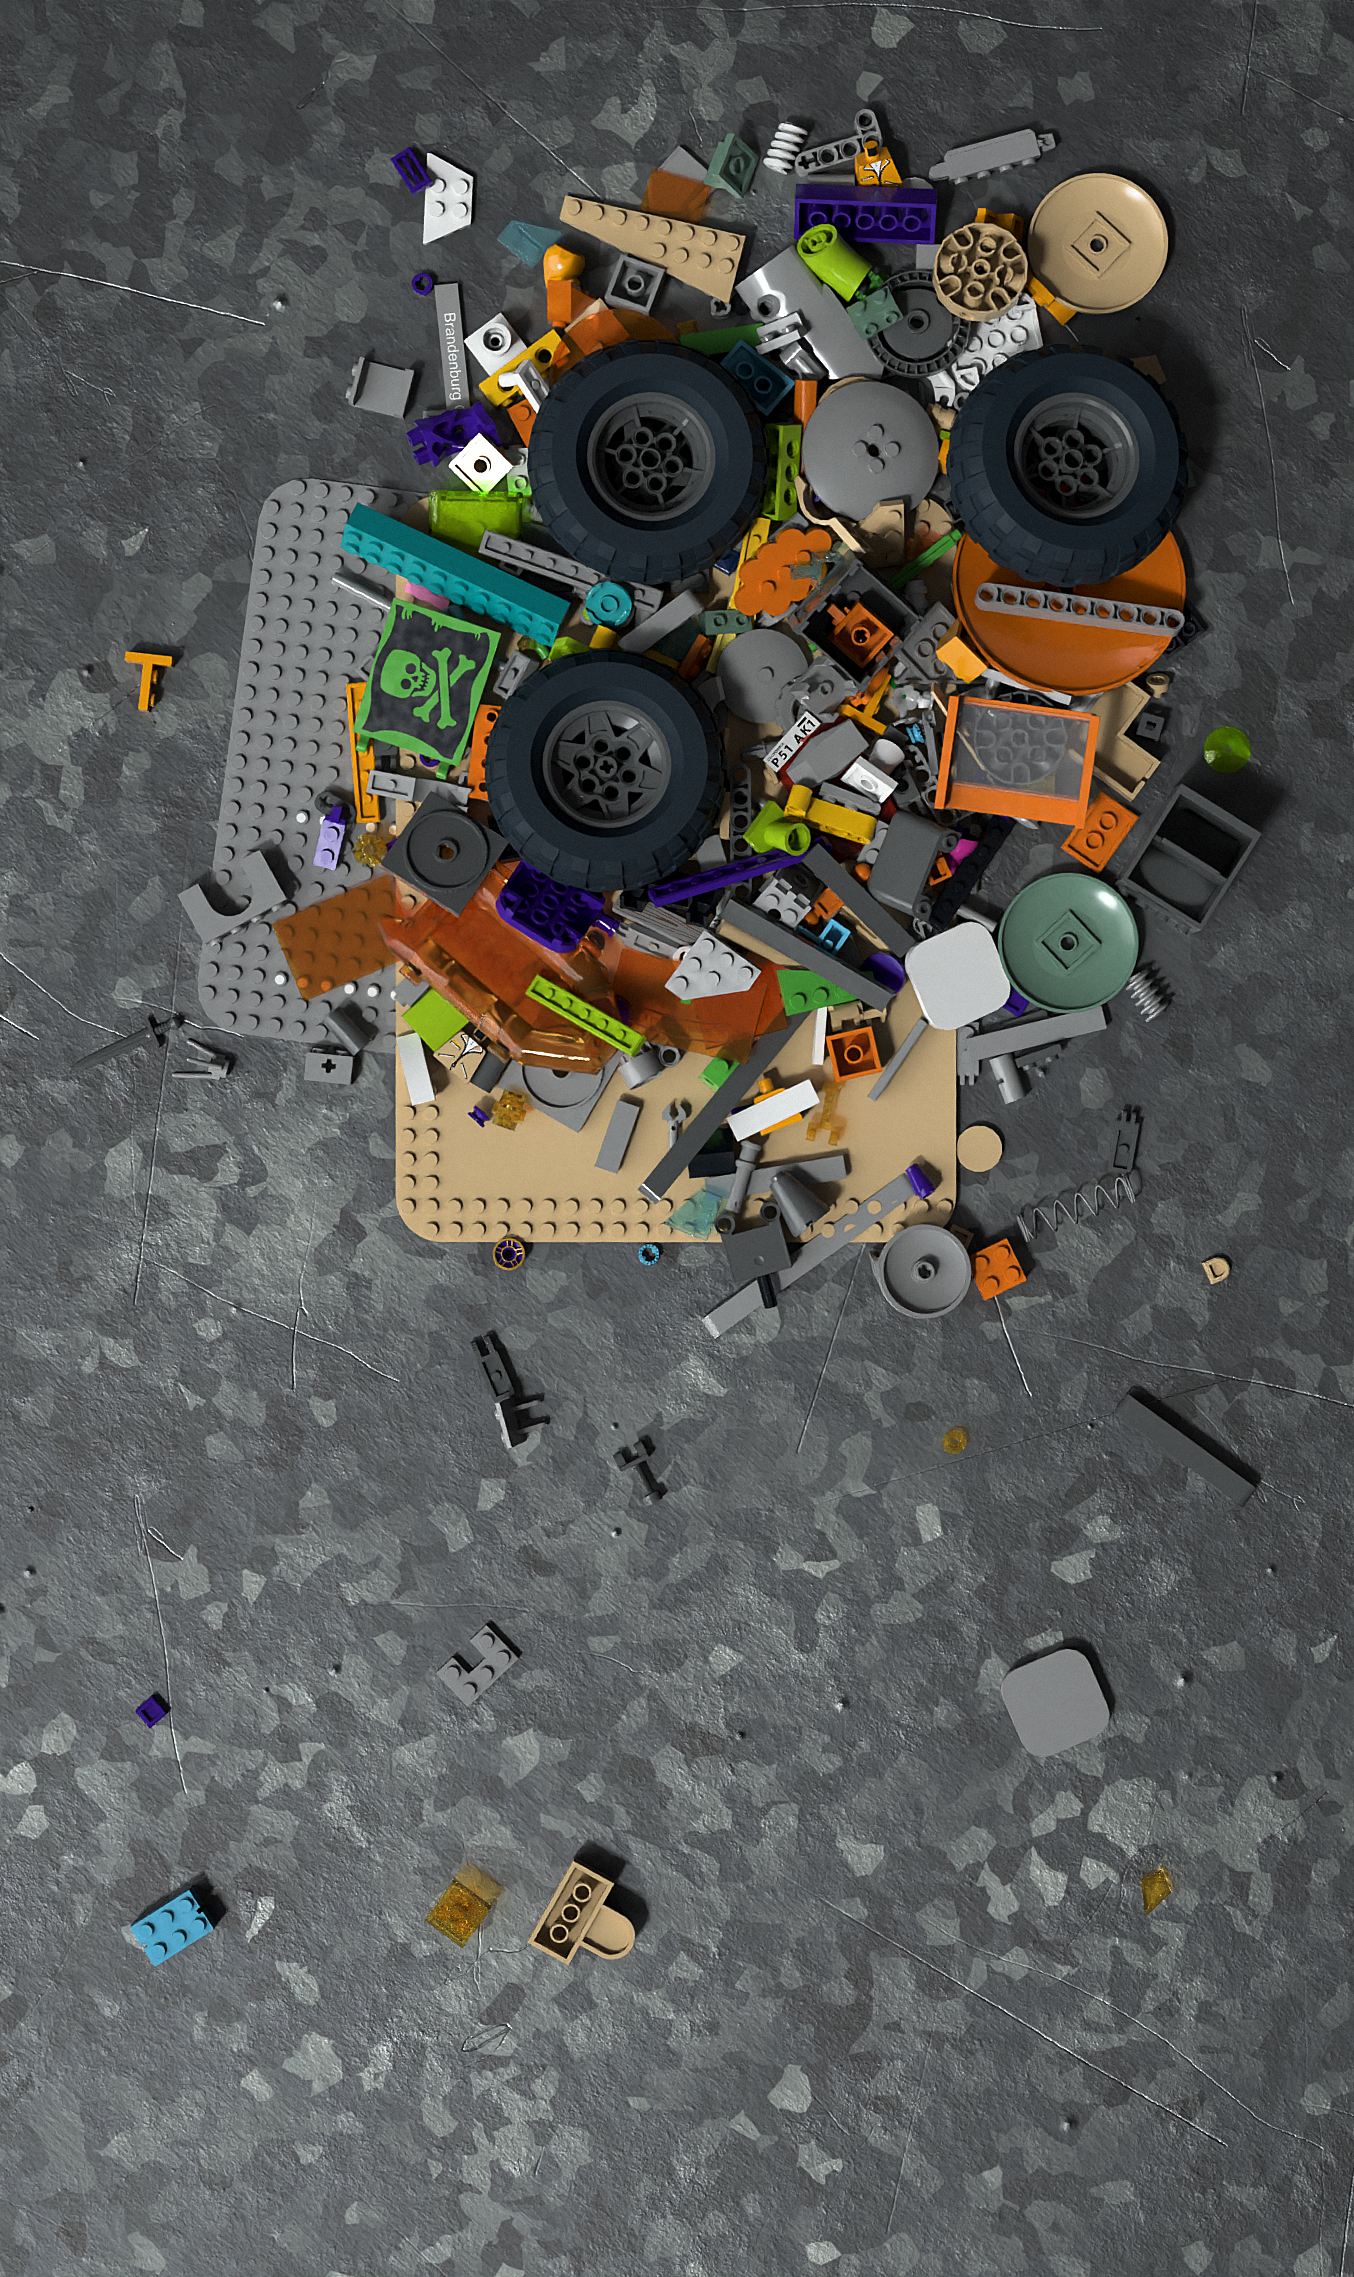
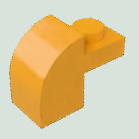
M978 208L975 223L994 224L1009 231L1016 238L1017 242H1022L1024 218L1015 214H997L987 208Z

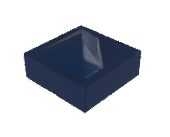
M731 550L721 561L712 565V567L730 577L739 562L740 555Z

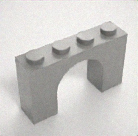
M261 850L239 861L253 888L252 901L249 907L241 914L235 916L219 914L212 907L200 884H196L178 894L180 901L205 945L211 944V946H215L224 941L222 936L230 932L232 935H235L245 929L244 924L250 921L253 924L265 918L264 913L271 909L274 913L286 906L284 902L288 901V898Z

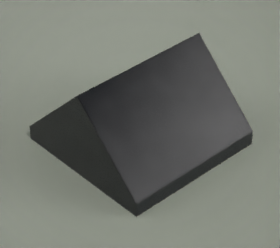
M731 1128L716 1129L688 1164L689 1179L736 1173Z

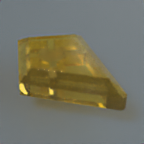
M1162 1870L1140 1880L1145 1915H1148L1172 1892Z

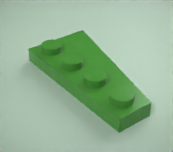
M776 970L786 1016L858 999L811 970ZM861 971L874 979L873 972Z

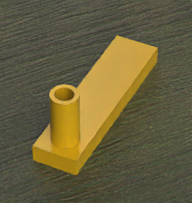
M756 517L743 538L731 609H736L734 596L739 587L743 585L739 578L740 566L745 560L755 558L758 548L761 544L767 542L771 519Z

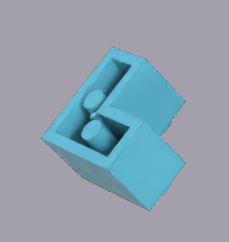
M833 917L820 936L804 927L801 923L794 932L835 956L852 930Z

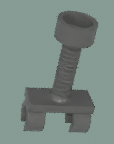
M642 1441L634 1444L639 1458L628 1464L621 1452L613 1455V1458L621 1472L630 1467L633 1469L645 1492V1496L642 1499L647 1507L663 1497L659 1490L652 1489L646 1474H644L645 1472H643L644 1470H642L643 1468H641L642 1466H640V1462L650 1457Z

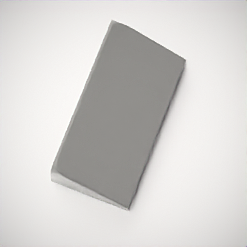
M514 649L493 690L505 699H508L522 684V681L536 671L539 662Z
M719 834L706 838L696 853L701 872L727 865Z

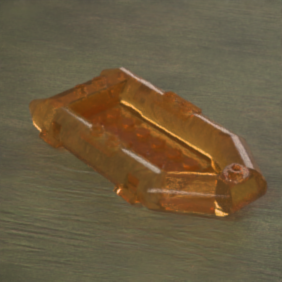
M446 846L440 853V857L445 860L450 859L454 855L453 850L449 846ZM499 860L484 879L459 918L428 899L410 920L386 914L378 922L377 925L387 949L404 963L399 972L416 987L422 981L427 983L493 1042L487 1047V1050L503 1064L512 1058L519 1065L597 1075L618 1052V1048L525 994L536 975L539 974L622 1022L607 967L599 960V957L604 952L590 939L585 937L578 947L571 952L557 953L515 929L500 917L496 910V900L513 872ZM493 871H498L506 880H500ZM582 947L586 948L594 957H588L580 949ZM411 964L421 972L420 977L408 968ZM500 1041L510 1050L508 1055L496 1043Z

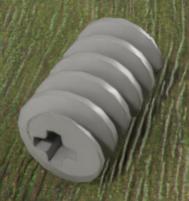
M1148 969L1142 970L1130 977L1127 981L1129 985L1126 987L1127 991L1134 990V993L1131 995L1132 999L1139 997L1138 1002L1135 1004L1136 1007L1144 1005L1143 1010L1140 1012L1141 1015L1149 1013L1145 1020L1146 1023L1165 1012V1008L1169 1004L1168 1001L1160 1002L1164 997L1163 993L1155 994L1159 986H1151L1154 978H1146L1150 972Z

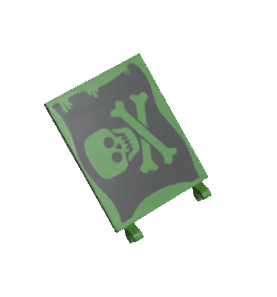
M394 597L352 730L360 734L356 751L365 753L370 738H374L440 760L436 777L445 780L451 764L460 766L501 633Z

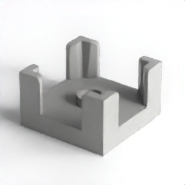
M827 656L817 657L789 691L820 723H833L840 715L838 712L834 713V711L845 697L855 696L859 691L853 680H845L831 666L836 664Z

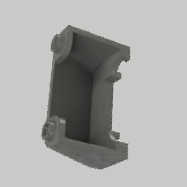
M906 810L896 812L892 817L866 883V892L876 901L918 919L928 921L932 911V901L927 896L921 894L938 850L945 853L952 852L958 845L962 833Z

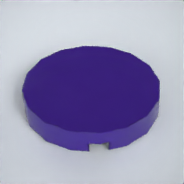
M874 953L865 959L861 966V971L873 972L876 981L895 991L893 996L899 993L906 984L905 966L900 958L892 953Z

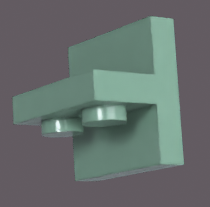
M727 133L725 141L718 143L703 183L708 188L727 189L735 198L743 199L759 157L735 133Z

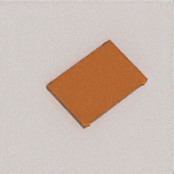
M652 169L640 210L676 221L699 225L710 187Z

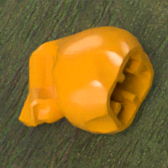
M561 243L550 246L546 250L543 260L546 288L548 280L570 281L579 286L580 281L577 278L582 274L585 267L584 256Z

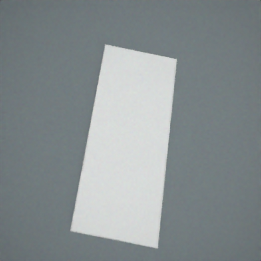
M808 1079L728 1117L727 1121L738 1142L820 1103Z

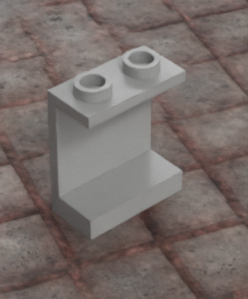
M360 357L359 362H354L352 376H355L353 385L349 384L346 392L349 405L404 419L416 375L415 371L406 368L404 371L380 365Z

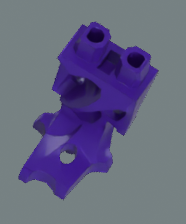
M480 401L468 409H453L445 411L436 417L417 419L414 421L416 428L406 433L412 447L420 443L422 444L421 448L413 451L414 459L419 465L431 462L434 467H437L445 457L463 451V445L470 439L475 438L480 432L484 433L497 447L503 446L497 434L495 423L486 413ZM461 425L464 427V431L455 433L454 428ZM445 443H450L449 446L444 447Z

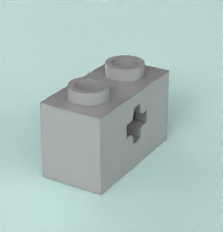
M313 1048L312 1053H306L304 1080L352 1085L355 1057H350V1052L336 1050V1054L331 1055L326 1054L327 1049ZM331 1059L332 1064H336V1069H331V1072L327 1073L328 1070L323 1068V1065Z

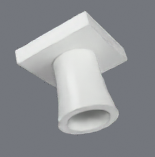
M501 313L464 340L466 346L489 376L527 349L526 345ZM493 340H500L498 346H493L491 342Z
M879 739L876 741L869 759L865 760L859 756L840 780L864 797L871 799L872 802L881 805L898 785L889 775L904 760V753L893 742Z

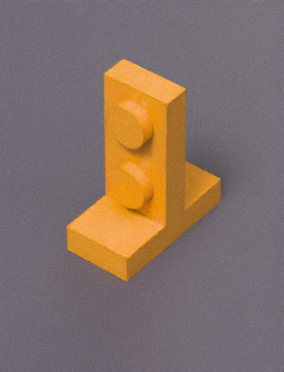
M126 651L125 661L127 663L143 665L138 710L150 712V707L155 706L156 694L152 693L153 684H157L158 670H155V666L174 668L175 659L172 656Z
M887 674L882 684L875 691L872 699L866 705L861 704L858 709L848 704L839 705L836 712L859 726L872 730L878 735H883L887 726L871 717L878 712L880 707L879 701L890 687L889 680L891 675Z

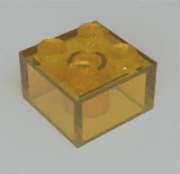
M453 1879L426 1915L425 1921L463 1948L489 1913L491 1905Z

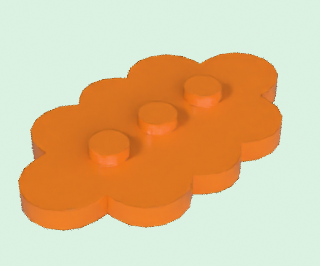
M786 527L777 534L775 542L770 541L761 544L757 550L756 557L745 560L740 566L739 578L743 585L739 587L734 596L736 609L748 616L755 615L762 609L769 615L778 616L786 612L791 601L795 602L804 599L809 591V586L820 583L826 575V564L822 558L831 549L832 541L830 535L817 527L811 528L804 533L797 528Z

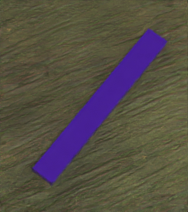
M822 834L811 838L808 849L799 856L791 855L781 849L771 850L648 889V894L657 908L802 862L801 859L816 843H819L828 853H832V845L826 836Z

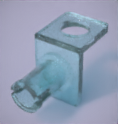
M839 551L812 552L810 564H793L790 566V569L793 570L790 571L791 579L811 578V583L814 587L821 589L822 563L844 561V556Z

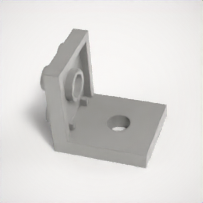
M797 863L779 869L771 883L750 906L788 929L793 930L812 909L825 884L804 866ZM770 909H777L781 913V917L772 916Z

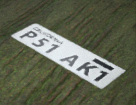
M806 711L763 761L775 772H778L821 723Z

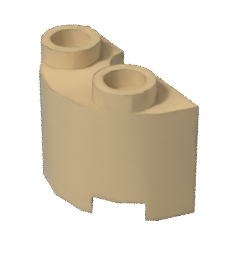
M852 1000L827 1007L828 1014L831 1016L833 1035L861 1029L860 1022H864L860 1000Z

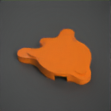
M890 659L870 680L869 686L864 692L859 690L855 696L845 697L841 705L848 704L857 707L859 704L866 705L886 678L890 669Z

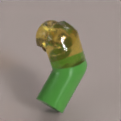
M527 635L522 636L517 642V646L521 651L527 649L536 650L542 661L549 657L550 650L547 646L539 644L535 639Z

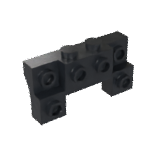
M674 871L661 880H656L634 890L623 891L620 895V908L642 913L648 902H652L648 889L692 875ZM725 886L664 906L687 911L686 924L708 929L716 916V907L725 894Z

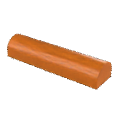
M795 379L793 424L802 425L799 475L806 476L801 453L803 433L811 414L817 407V381L811 379Z

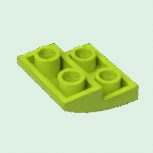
M436 984L401 1015L434 1052L439 1050L469 1022L467 1017Z

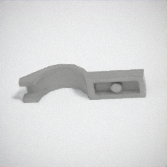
M370 769L366 793L413 802H423L429 792L432 791L461 811L469 812V807L466 806L468 794L472 793V788Z

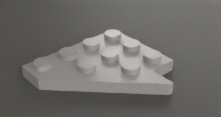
M939 600L934 601L923 613L927 622L921 628L918 627L894 654L906 667L895 679V684H932L933 681L937 684H967L963 679L957 678L953 669L947 663L941 662L937 657L936 648L938 641L956 619ZM980 674L969 684H986L987 677Z

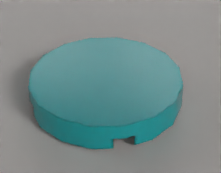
M606 580L598 582L591 587L586 596V613L592 622L603 627L619 626L626 621L631 613V595L625 586L616 581Z

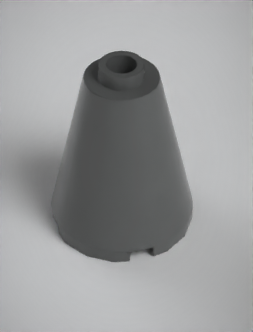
M780 1171L770 1179L772 1184L769 1187L794 1237L804 1232L831 1210L827 1203L789 1172L783 1174Z

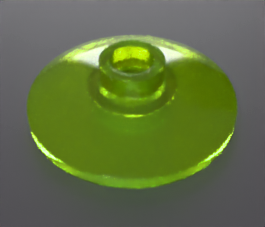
M1221 727L1214 730L1207 737L1203 749L1204 757L1208 765L1215 771L1225 774L1234 773L1247 763L1250 756V744L1247 737L1240 730L1233 727ZM1224 746H1231L1232 752L1230 754H1226L1224 752Z

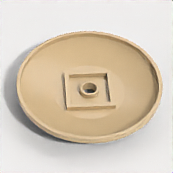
M1084 174L1061 183L1047 194L1039 204L1029 227L1027 239L1028 257L1036 279L1055 297V301L1081 313L1110 314L1137 303L1156 284L1167 259L1168 234L1166 224L1154 200L1135 183L1112 174ZM1093 240H1100L1103 243V249L1100 252H1095L1091 249L1090 243Z

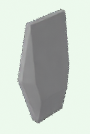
M848 719L811 738L788 767L786 773L795 785H802L812 789L823 782L837 777L869 745L852 721Z

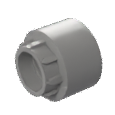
M645 1045L641 1047L635 1058L626 1053L619 1058L621 1067L618 1070L629 1090H634L647 1084L665 1071L654 1051H649Z

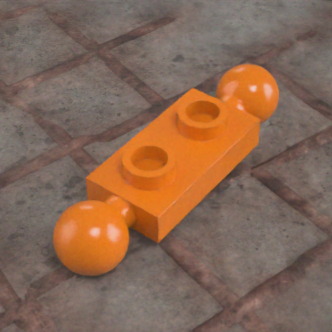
M866 863L857 864L854 867L852 877L857 882L867 881L871 873L870 866ZM827 888L817 898L813 905L815 909L810 910L801 920V923L806 928H814L818 925L821 915L827 920L844 903Z

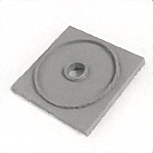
M543 1006L497 1087L579 1133L624 1052ZM560 1060L567 1062L570 1067L569 1074L564 1078L556 1077L552 1071L554 1063Z

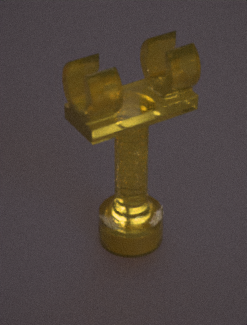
M823 1081L822 1091L825 1092L826 1096L823 1105L824 1110H822L821 1115L822 1119L820 1123L808 1122L805 1140L814 1141L816 1128L831 1131L828 1144L837 1146L840 1127L830 1126L829 1122L832 1113L831 1108H833V1099L836 1094H840L841 1084Z

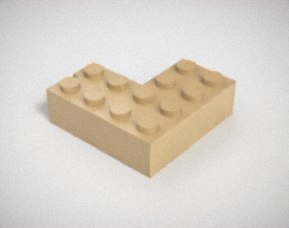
M1131 681L1104 692L1088 712L1101 716L1092 774L1130 802L1145 784L1141 779L1148 780L1161 763L1123 735L1151 697ZM1074 721L1068 728L1070 738L1067 755L1083 766L1089 723L1080 722L1078 724Z

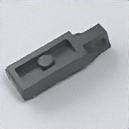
M939 710L922 712V724L925 729V744L929 757L928 767L931 771V776H939L945 728H941Z

